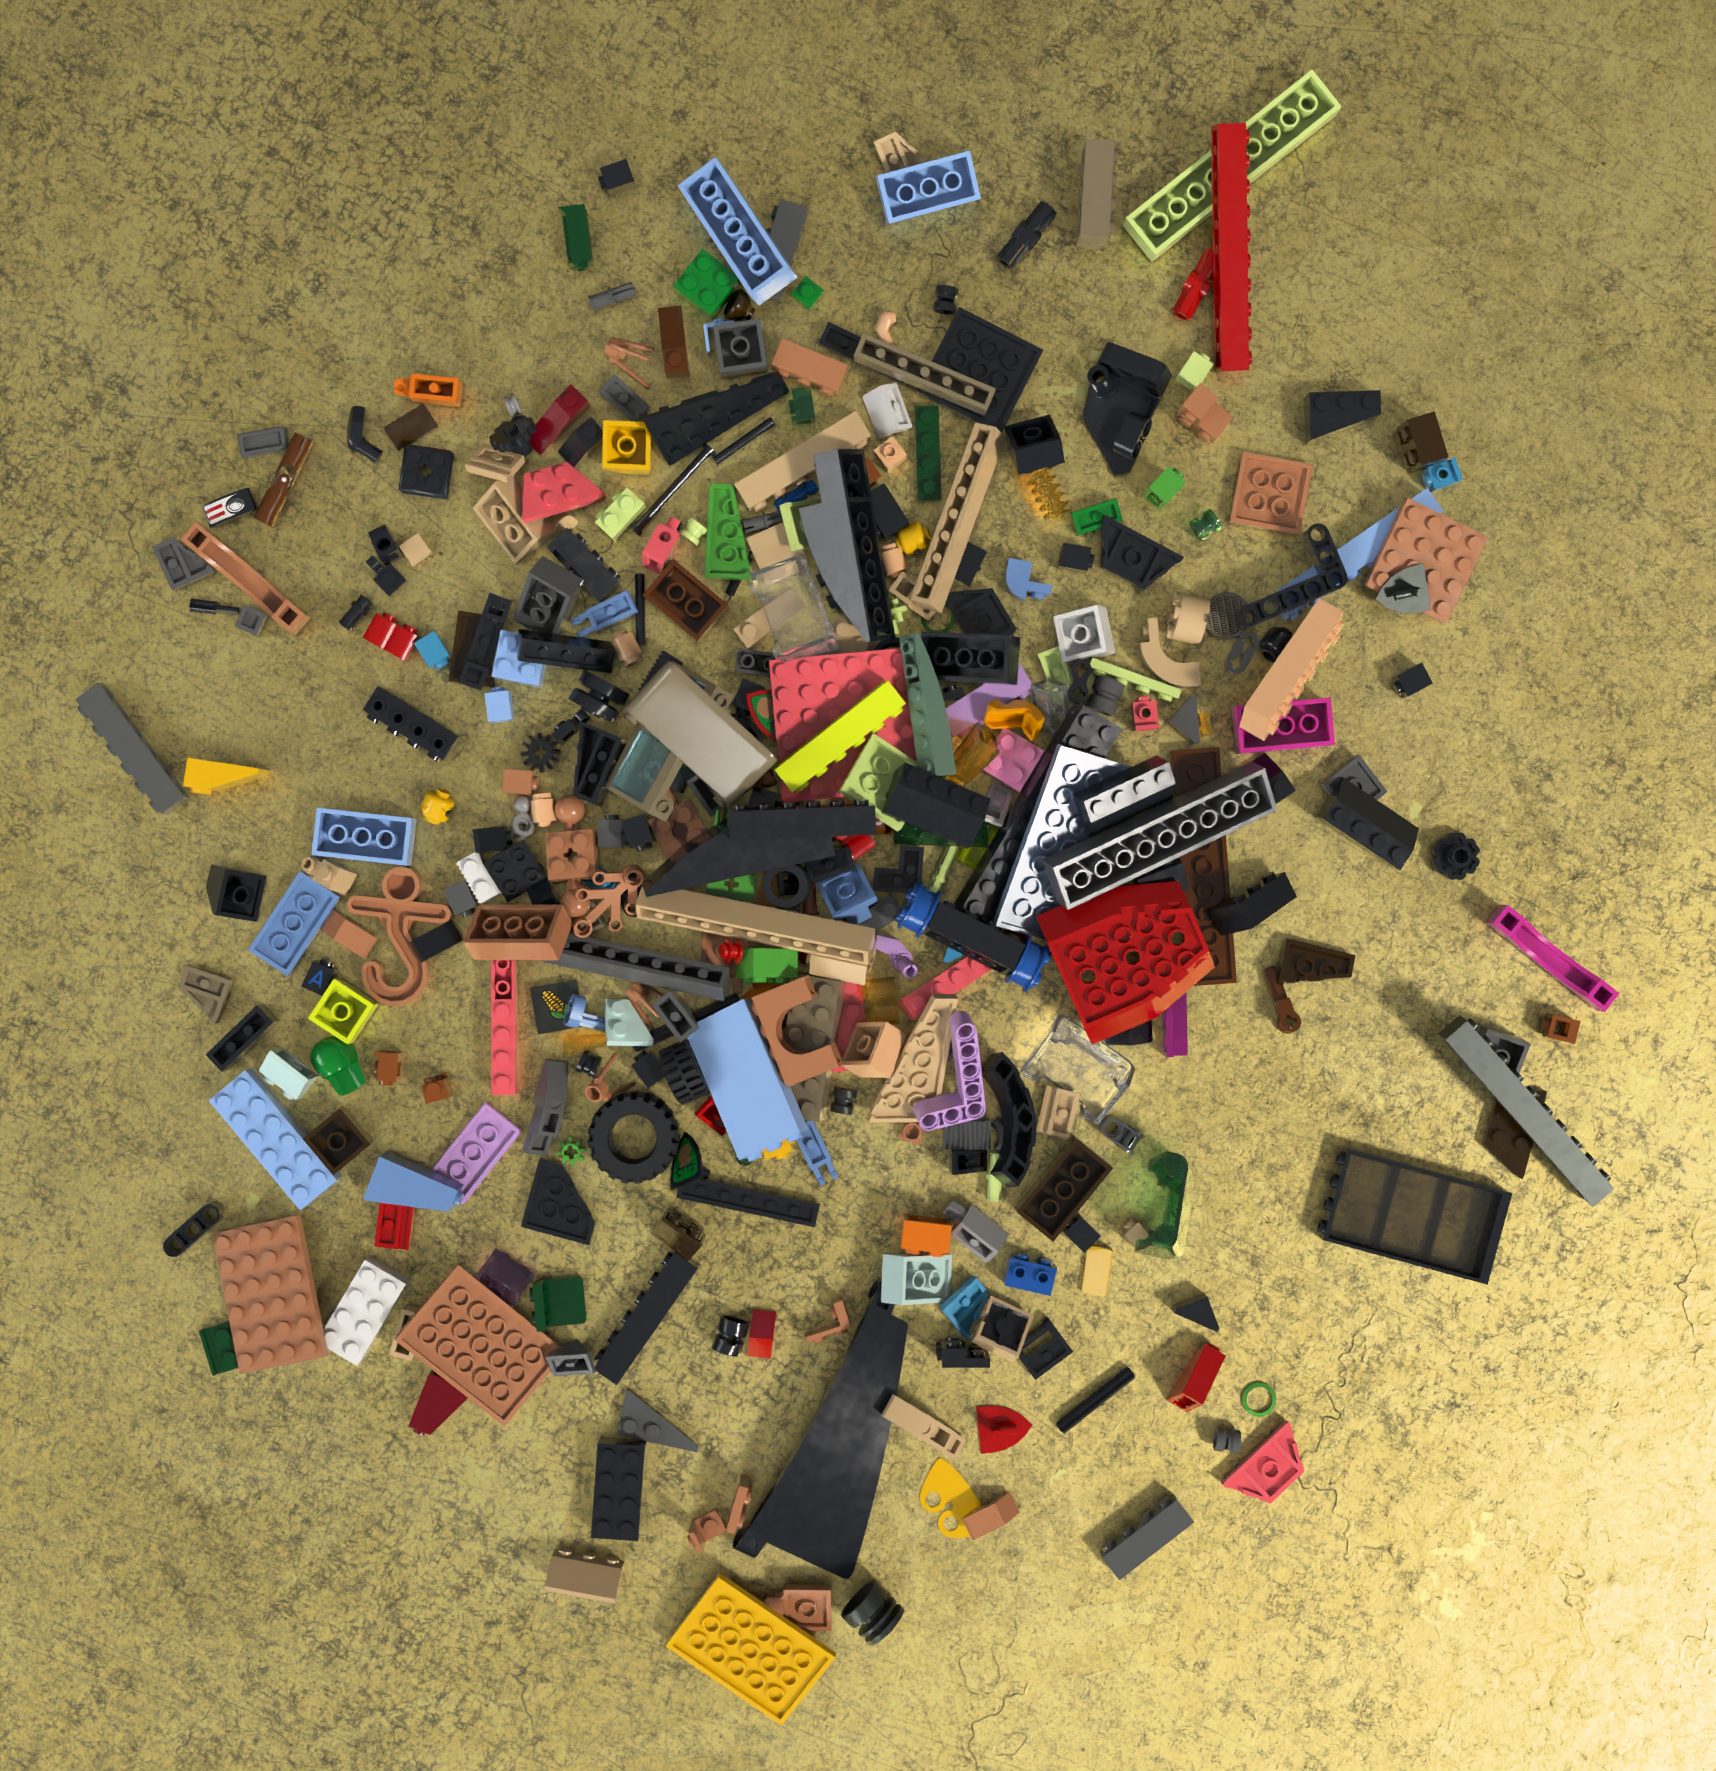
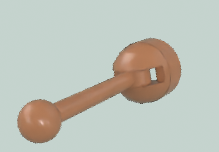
M769 769L749 790L758 785L765 788L776 785L777 780L772 770Z

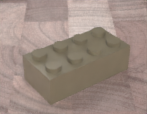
M1085 140L1081 152L1076 247L1104 249L1107 241H1110L1111 235H1113L1114 220H1110V218H1112V212L1115 210L1116 197L1112 196L1117 182V173L1113 171L1118 161V149H1114L1115 140Z

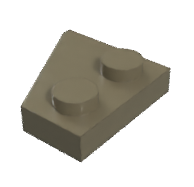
M186 965L178 988L185 995L189 996L199 1009H202L208 1015L211 1022L216 1024L219 1022L233 980L191 965Z

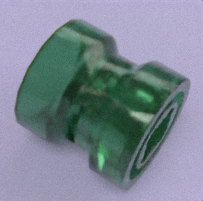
M1211 509L1205 511L1202 517L1194 518L1189 522L1193 533L1201 542L1208 538L1211 532L1216 533L1222 529L1218 517Z

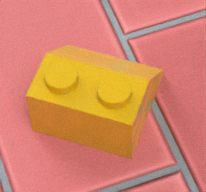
M603 420L602 469L622 474L649 475L651 435L644 422Z

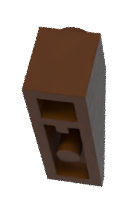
M682 306L658 308L665 375L667 379L690 377Z

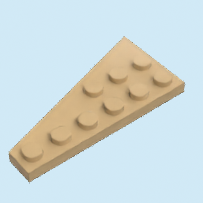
M932 994L895 1063V1069L891 1077L886 1079L866 1117L868 1123L918 1122L913 1112L915 1104L924 1099L941 1096L951 1042L949 1019L956 1012L958 1002L956 994Z

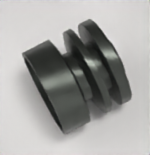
M876 1579L871 1580L860 1588L841 1613V1617L852 1628L861 1625L858 1632L859 1636L865 1637V1641L869 1646H873L885 1638L898 1624L905 1611L900 1604H896V1600L893 1597L884 1600L887 1591Z

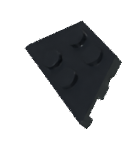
M1106 515L1101 519V569L1141 590L1146 589L1157 578L1163 576L1170 568L1181 562L1184 558L1182 555Z
M993 588L949 592L945 604L963 633L1013 635L1017 628Z

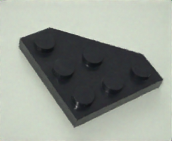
M540 1157L521 1227L590 1245L596 1225L593 1214L565 1165Z

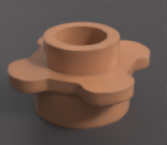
M903 1122L904 1127L899 1132V1138L902 1141L908 1140L912 1144L918 1145L921 1142V1134L925 1130L920 1127L919 1123Z

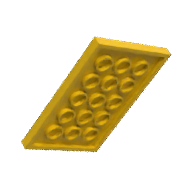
M721 1573L718 1574L666 1643L667 1648L781 1726L836 1658L835 1651Z

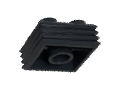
M405 444L399 491L405 494L447 499L454 454L450 450ZM428 466L432 472L427 473L426 477H424L421 470Z

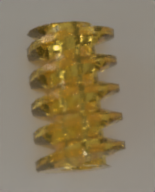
M1053 467L1038 472L1027 482L1028 486H1035L1031 490L1032 495L1040 494L1035 499V502L1044 503L1039 508L1040 512L1048 511L1043 516L1044 520H1055L1073 510L1064 508L1069 503V500H1060L1065 492L1056 491L1061 484L1052 483L1057 475H1048V472Z

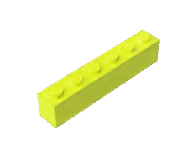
M885 680L773 769L791 792L795 790L800 792L809 785L808 780L815 775L818 778L828 770L826 766L833 760L837 763L847 755L845 751L851 746L856 748L866 740L864 738L866 734L870 731L875 733L885 725L883 723L885 719L889 716L893 719L903 711L902 706L906 703L891 683Z

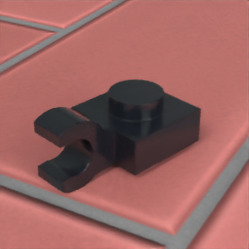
M373 556L366 561L378 574L373 580L389 597H392L407 582L392 564L389 563L384 567Z

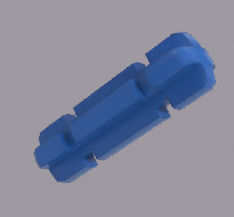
M809 480L804 483L803 487L799 486L787 493L784 498L777 499L774 505L780 511V505L802 501L807 498L808 494L812 495L817 492L818 487L813 480Z

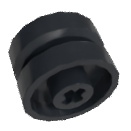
M584 670L579 678V682L590 689L589 693L579 688H574L568 699L580 705L582 710L599 719L602 717L614 724L619 712L608 704L609 701L621 706L626 703L630 694Z

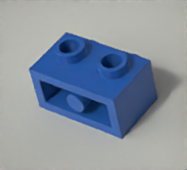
M1016 1252L1015 1255L1009 1254L1003 1279L1004 1286L1051 1296L1057 1267L1055 1264H1052V1260L1039 1257L1037 1261L1029 1259L1030 1255Z

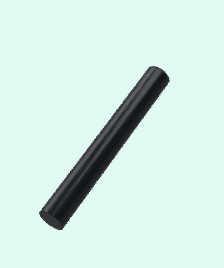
M769 417L712 457L713 460L719 465L775 426V422Z
M642 573L635 574V604L639 611L636 613V641L638 645H646L645 598L643 597L645 581L644 574Z

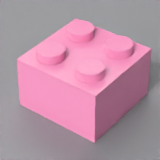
M1003 729L979 768L982 772L1020 794L1045 751L1009 729Z

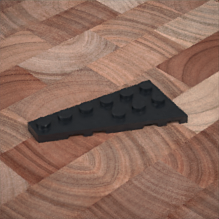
M779 371L753 378L750 383L741 386L733 384L729 386L728 390L722 392L714 390L682 400L680 405L671 408L666 405L660 407L658 412L651 414L644 412L639 414L667 464L671 466L790 391Z

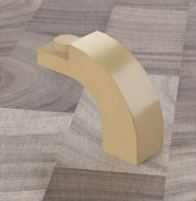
M1158 617L1145 620V624L1142 625L1143 639L1147 638V642L1138 644V650L1146 669L1157 680L1173 687L1196 688L1201 686L1199 662L1179 663L1169 659L1160 646Z

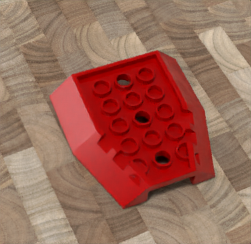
M1179 881L1117 886L1069 910L1060 905L1036 915L1092 1045L1158 1017L1215 967L1208 946ZM1177 931L1182 932L1184 935L1183 941L1179 944L1172 943L1170 940L1171 935ZM1130 951H1137L1139 953V959L1134 963L1126 961V955ZM1085 970H1092L1095 973L1092 981L1085 982L1081 979V975Z

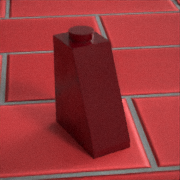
M431 1370L408 1427L413 1428V1431L419 1435H431L468 1397L435 1371Z

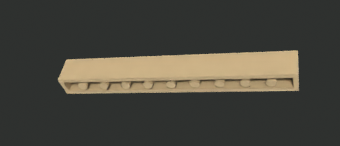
M641 887L635 904L637 918L864 965L869 964L875 944V928H870L866 925H855L842 920L825 919L817 915L811 916L797 911L777 909L773 906L756 905L748 901L742 902L727 897L707 895L703 892L697 893L681 889L646 897L643 887Z

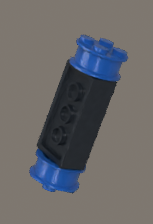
M920 881L918 884L915 883L913 887H910L905 896V900L908 902L903 908L899 909L894 920L898 922L897 928L900 929L903 926L915 932V937L917 938L923 934L1005 975L1004 982L1009 983L1012 981L1022 986V991L1027 992L1032 986L1036 987L1042 977L1040 971L1043 965H1047L1052 956L1047 944L1041 946L1031 941V936L1029 935L1020 942L1021 938L1011 933L1006 935L999 931L1000 928L989 922L984 924L978 921V916L966 911L964 914L956 910L957 906L951 902H939L942 891L938 890L935 892L923 886V881Z

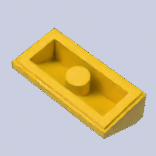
M1092 1245L1087 1250L1081 1286L1082 1292L1106 1297L1113 1253L1112 1248Z

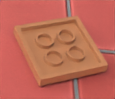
M1243 451L1229 523L1300 535L1313 464Z

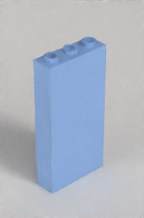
M742 999L698 1021L699 1029L690 1035L688 1040L738 1159L748 1158L750 1162L762 1157L761 1152L767 1149L769 1152L781 1148V1143L786 1140L790 1143L802 1138L801 1133L807 1131L808 1127L791 1087H786L785 1083H782L779 1079L777 1072L779 1070L778 1064L770 1056L769 1041L763 1037L760 1030V1025H762L760 1018L752 1010L751 1003H753V1000Z

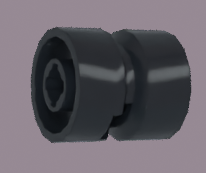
M721 1315L717 1326L719 1333L715 1334L711 1348L728 1356L740 1357L744 1345L741 1339L746 1337L750 1323L734 1316Z

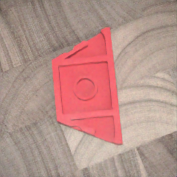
M568 462L528 472L522 478L521 523L525 524L604 501L606 495Z
M1286 1420L1222 1480L1221 1484L1228 1489L1232 1488L1242 1492V1494L1250 1497L1254 1496L1261 1501L1271 1504L1305 1471L1291 1430V1424Z

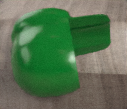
M329 1036L321 1039L314 1045L310 1053L312 1066L318 1075L330 1082L338 1095H347L365 1083L364 1075L358 1064V1053L352 1043L346 1044L335 1036Z

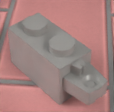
M951 1201L943 1211V1214L954 1224L951 1236L986 1263L1000 1251L1009 1235L1008 1232L973 1205L967 1209L955 1201Z

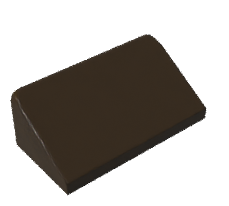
M421 404L383 429L396 449L400 451L405 447V444L413 443L439 426L425 404Z

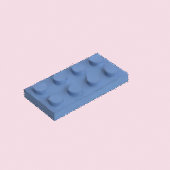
M299 871L248 951L286 976H290L341 896L313 881V878L303 871Z

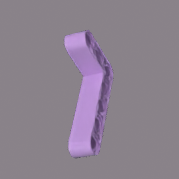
M957 1011L949 1019L958 1091L924 1099L915 1104L913 1112L923 1130L931 1131L975 1120L985 1113L986 1106L977 1029L966 1011Z

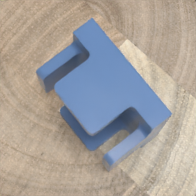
M859 862L856 863L857 870L816 883L835 921L847 918L850 924L857 925L872 917L868 906L878 903V899Z

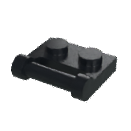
M1048 1316L1042 1320L1043 1323L1027 1334L1019 1355V1359L1035 1380L1073 1353L1071 1347ZM1049 1330L1052 1336L1026 1355L1023 1349Z

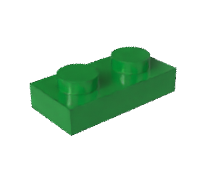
M1117 498L1070 512L1076 535L1100 529L1101 519L1104 515L1117 522L1123 521Z

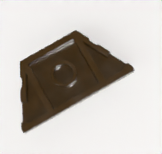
M1538 1090L1536 1093L1539 1096L1536 1100L1542 1104L1545 1102L1547 1091ZM1494 1099L1481 1145L1509 1168L1515 1176L1523 1179L1533 1141L1499 1102Z

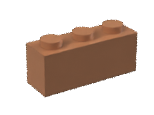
M783 338L771 364L772 370L779 371L783 378L787 379L789 376L797 379L796 383L807 388L810 385L819 388L818 392L830 397L832 394L838 396L848 371L847 364Z

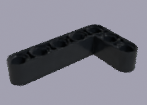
M1320 523L1313 524L1303 535L1304 543L1318 575L1245 605L1236 612L1234 617L1238 627L1243 629L1251 628L1333 593L1346 585L1348 580L1346 570L1329 530L1325 525ZM1312 530H1317L1320 532V541H1315L1312 539ZM1321 552H1326L1330 555L1329 563L1322 562L1320 558ZM1331 574H1336L1339 577V585L1336 586L1330 582ZM1309 583H1314L1318 587L1316 595L1309 593L1307 588ZM1288 592L1296 596L1295 604H1289L1286 601L1285 597ZM1265 602L1273 604L1274 612L1272 614L1265 612L1263 607ZM1243 611L1251 613V623H1246L1242 620L1241 615Z

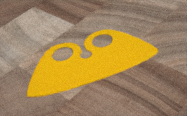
M939 1458L924 1481L920 1493V1503L925 1510L936 1513L945 1508L946 1503L951 1502L953 1509L946 1510L938 1519L940 1531L944 1536L950 1538L971 1537L962 1518L975 1507L982 1506V1504L955 1468L944 1459ZM931 1492H936L940 1495L941 1501L936 1507H931L926 1503V1496ZM948 1516H953L958 1521V1527L953 1531H948L943 1526L944 1519Z

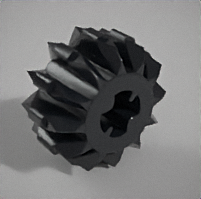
M537 733V741L530 735L528 739L531 744L523 742L522 746L528 748V751H522L520 755L529 757L523 763L524 765L532 763L531 771H535L539 765L540 773H544L545 765L549 770H553L554 767L550 762H560L558 758L554 757V754H561L562 752L560 749H553L559 743L556 740L550 743L551 735L547 734L543 741L542 733ZM543 746L542 749L547 752L542 755V759H539L540 757L535 753Z

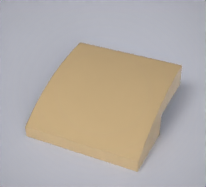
M784 522L746 538L766 585L809 566L803 550L791 552Z

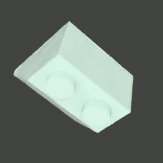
M283 1047L270 1050L259 1069V1072L263 1074L262 1078L271 1085L276 1084L282 1089L281 1093L290 1100L302 1098L319 1076Z

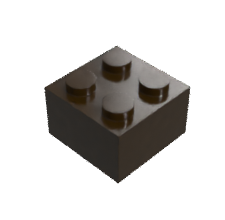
M1435 411L1407 419L1396 428V441L1399 446H1402L1404 455H1402L1405 468L1409 469L1410 473L1426 469L1448 458Z
M344 1105L303 1138L333 1175L373 1142V1139Z

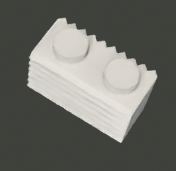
M474 852L458 861L457 866H460L461 874H464V878H467L466 882L469 883L468 886L474 891L473 894L476 895L475 898L478 899V903H486L502 893L483 864L485 860L482 854Z

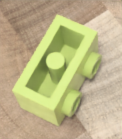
M628 488L624 491L619 490L612 498L613 503L608 508H602L596 515L597 520L595 524L614 542L621 537L647 508Z

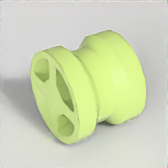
M688 517L685 527L680 528L678 532L686 540L697 546L700 542L699 538L707 533V529L691 517Z

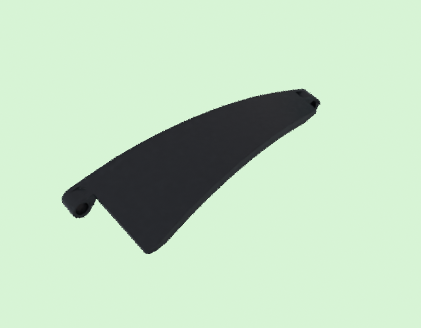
M876 1280L873 1283L868 1295L869 1302L866 1312L821 1403L751 1523L745 1529H740L737 1532L732 1544L733 1549L756 1558L765 1544L769 1543L843 1579H849L853 1574L870 1517L891 1422L881 1415L892 1395L897 1396L908 1330L907 1322L892 1315L895 1304L881 1302L882 1281Z

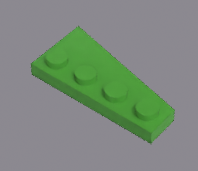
M710 483L704 577L706 579L753 581L735 486L733 484Z

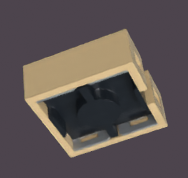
M990 1296L986 1300L980 1315L983 1321L976 1326L970 1343L1014 1362L1019 1358L1034 1315Z

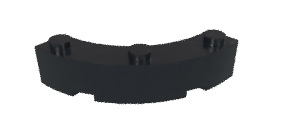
M1003 1052L991 1054L981 1067L982 1077L993 1090L1003 1118L1002 1147L990 1173L1007 1188L1019 1187L1030 1166L1032 1149L1036 1143V1115L1028 1087H1025L1023 1080L1019 1076V1070Z

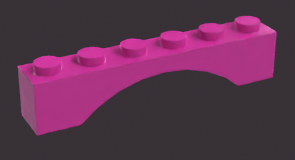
M1499 905L1487 920V925L1596 1011L1605 1012L1620 994L1601 978L1582 967L1554 946L1509 905Z

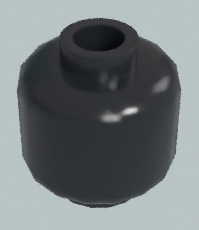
M1285 627L1270 628L1260 641L1261 655L1266 660L1275 662L1292 638V632Z

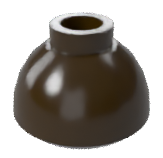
M743 289L735 291L727 302L724 309V317L726 319L741 321L752 318L755 308L752 307L751 299Z

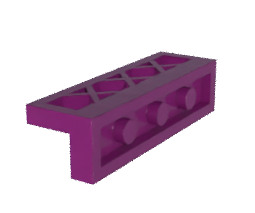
M1187 992L1162 1013L1163 1056L1165 1057L1188 1056Z

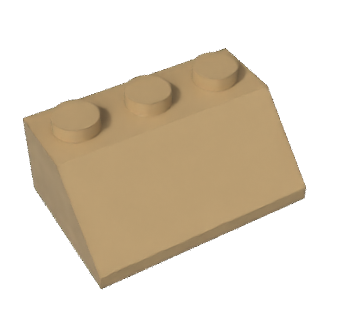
M513 475V477L509 476L507 483L502 481L494 482L473 507V510L516 565L542 546L553 535L554 526L547 517L525 524L521 523L523 489L521 483Z
M569 1548L555 1549L552 1554L544 1591L615 1604L624 1562L612 1556L605 1558L596 1557V1554L591 1552L578 1554L573 1553V1550Z

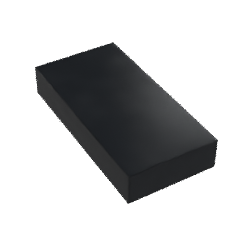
M450 920L409 943L422 963L462 942L463 939L453 921Z

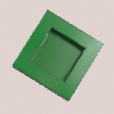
M805 276L791 293V297L810 311L824 294V290Z

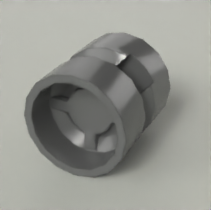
M1097 675L1092 686L1095 692L1089 695L1086 707L1094 712L1114 717L1118 707L1116 699L1121 698L1125 685L1116 680Z

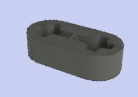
M1245 632L1236 639L1224 662L1225 668L1229 673L1239 674L1246 669L1259 645L1257 635L1252 632ZM1250 637L1253 647L1249 646L1245 652L1241 651L1244 646L1242 639ZM1239 654L1242 655L1239 661L1242 665L1241 668L1233 669V664L1230 660H1235Z

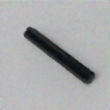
M1129 1367L1125 1368L1056 1423L1058 1429L1063 1434L1068 1432L1136 1378Z

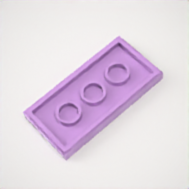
M485 1101L431 1170L464 1184L461 1191L464 1193L461 1204L464 1205L523 1130Z

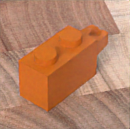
M411 373V378L395 379V395L410 398L414 403L461 407L463 383L459 378Z

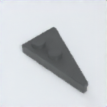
M627 1388L616 1435L692 1452L698 1451L699 1446L694 1443L693 1439L688 1435H684L666 1417L656 1412L650 1404L645 1403L634 1394V1391Z

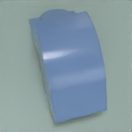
M1009 558L1005 572V586L1013 598L1024 602L1027 593L1031 594L1030 598L1044 600V597L1051 595L1052 585L1029 581L1032 562Z

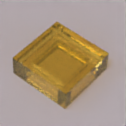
M1198 713L1200 737L1212 735L1213 731L1209 713Z

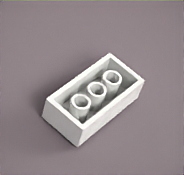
M371 1255L366 1258L324 1328L327 1349L358 1366L365 1358L411 1279Z

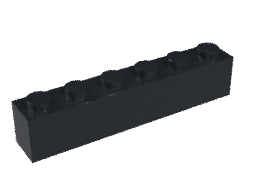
M855 799L852 804H845L844 800H831L830 804L820 805V801H807L806 805L796 806V802H782V806L772 807V803H758L755 808H748L747 804H734L733 808L727 809L728 838L730 841L876 835L875 805L869 803V799Z
M675 1251L673 1254L671 1252L667 1253L661 1262L664 1267L660 1273L655 1271L647 1282L651 1286L646 1293L644 1291L639 1293L634 1301L637 1304L632 1312L628 1310L620 1321L623 1323V1326L619 1332L614 1329L607 1341L610 1345L605 1351L601 1348L593 1361L596 1362L595 1369L599 1374L615 1385L619 1383L697 1271L699 1264L694 1260L690 1259L688 1261Z

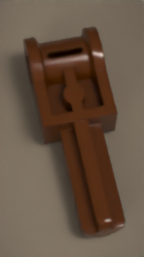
M1271 966L1264 969V974L1274 1000L1273 1005L1278 1017L1277 1027L1282 1033L1291 1034L1300 1028L1301 1018L1294 1011L1290 997H1287L1284 985H1276L1279 971L1276 966ZM1287 1017L1289 1020H1294V1024L1291 1025V1028L1289 1025H1284V1021L1287 1020Z

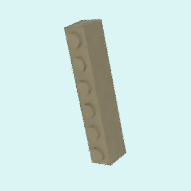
M865 333L862 334L854 353V361L983 416L986 415L995 394L996 388Z

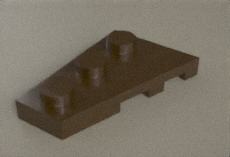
M458 610L449 682H459L482 614ZM490 663L483 687L496 688Z
M1286 938L1276 985L1349 980L1352 977L1355 955Z

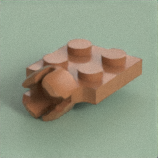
M784 1584L783 1592L766 1593L764 1595L763 1603L802 1630L832 1631L831 1585Z

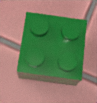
M701 249L673 285V288L678 296L712 321L739 288L741 282L734 272L704 249Z

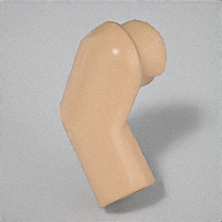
M884 311L879 316L875 330L880 340L892 345L894 342L888 330L891 324L896 321V315L893 311Z

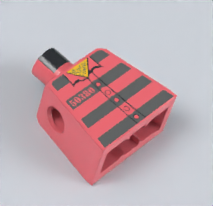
M670 517L666 525L660 523L657 525L642 552V567L660 575L672 560L680 544V533L678 531L682 526L681 521Z

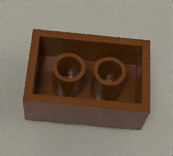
M674 559L670 561L643 594L647 601L698 643L704 639L729 609V605Z

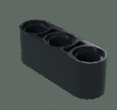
M214 1201L200 1208L164 1241L163 1250L165 1254L170 1257H177L188 1251L223 1220L226 1214L224 1205ZM209 1208H213L217 1212L216 1219L209 1217ZM192 1223L198 1226V1235L191 1232L190 1226ZM174 1239L181 1243V1250H176L173 1247L172 1242Z

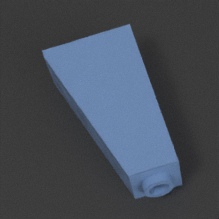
M386 1151L378 1158L363 1199L372 1202L449 1212L455 1206L460 1205L464 1193L461 1192L464 1184Z

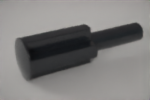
M193 598L190 600V612L214 615L217 612L240 613L239 607L217 605L216 601Z

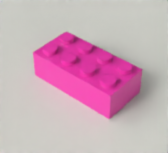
M1331 697L1292 701V707L1287 716H1281L1274 735L1269 734L1265 741L1239 727L1245 705L1232 707L1235 754L1335 745Z

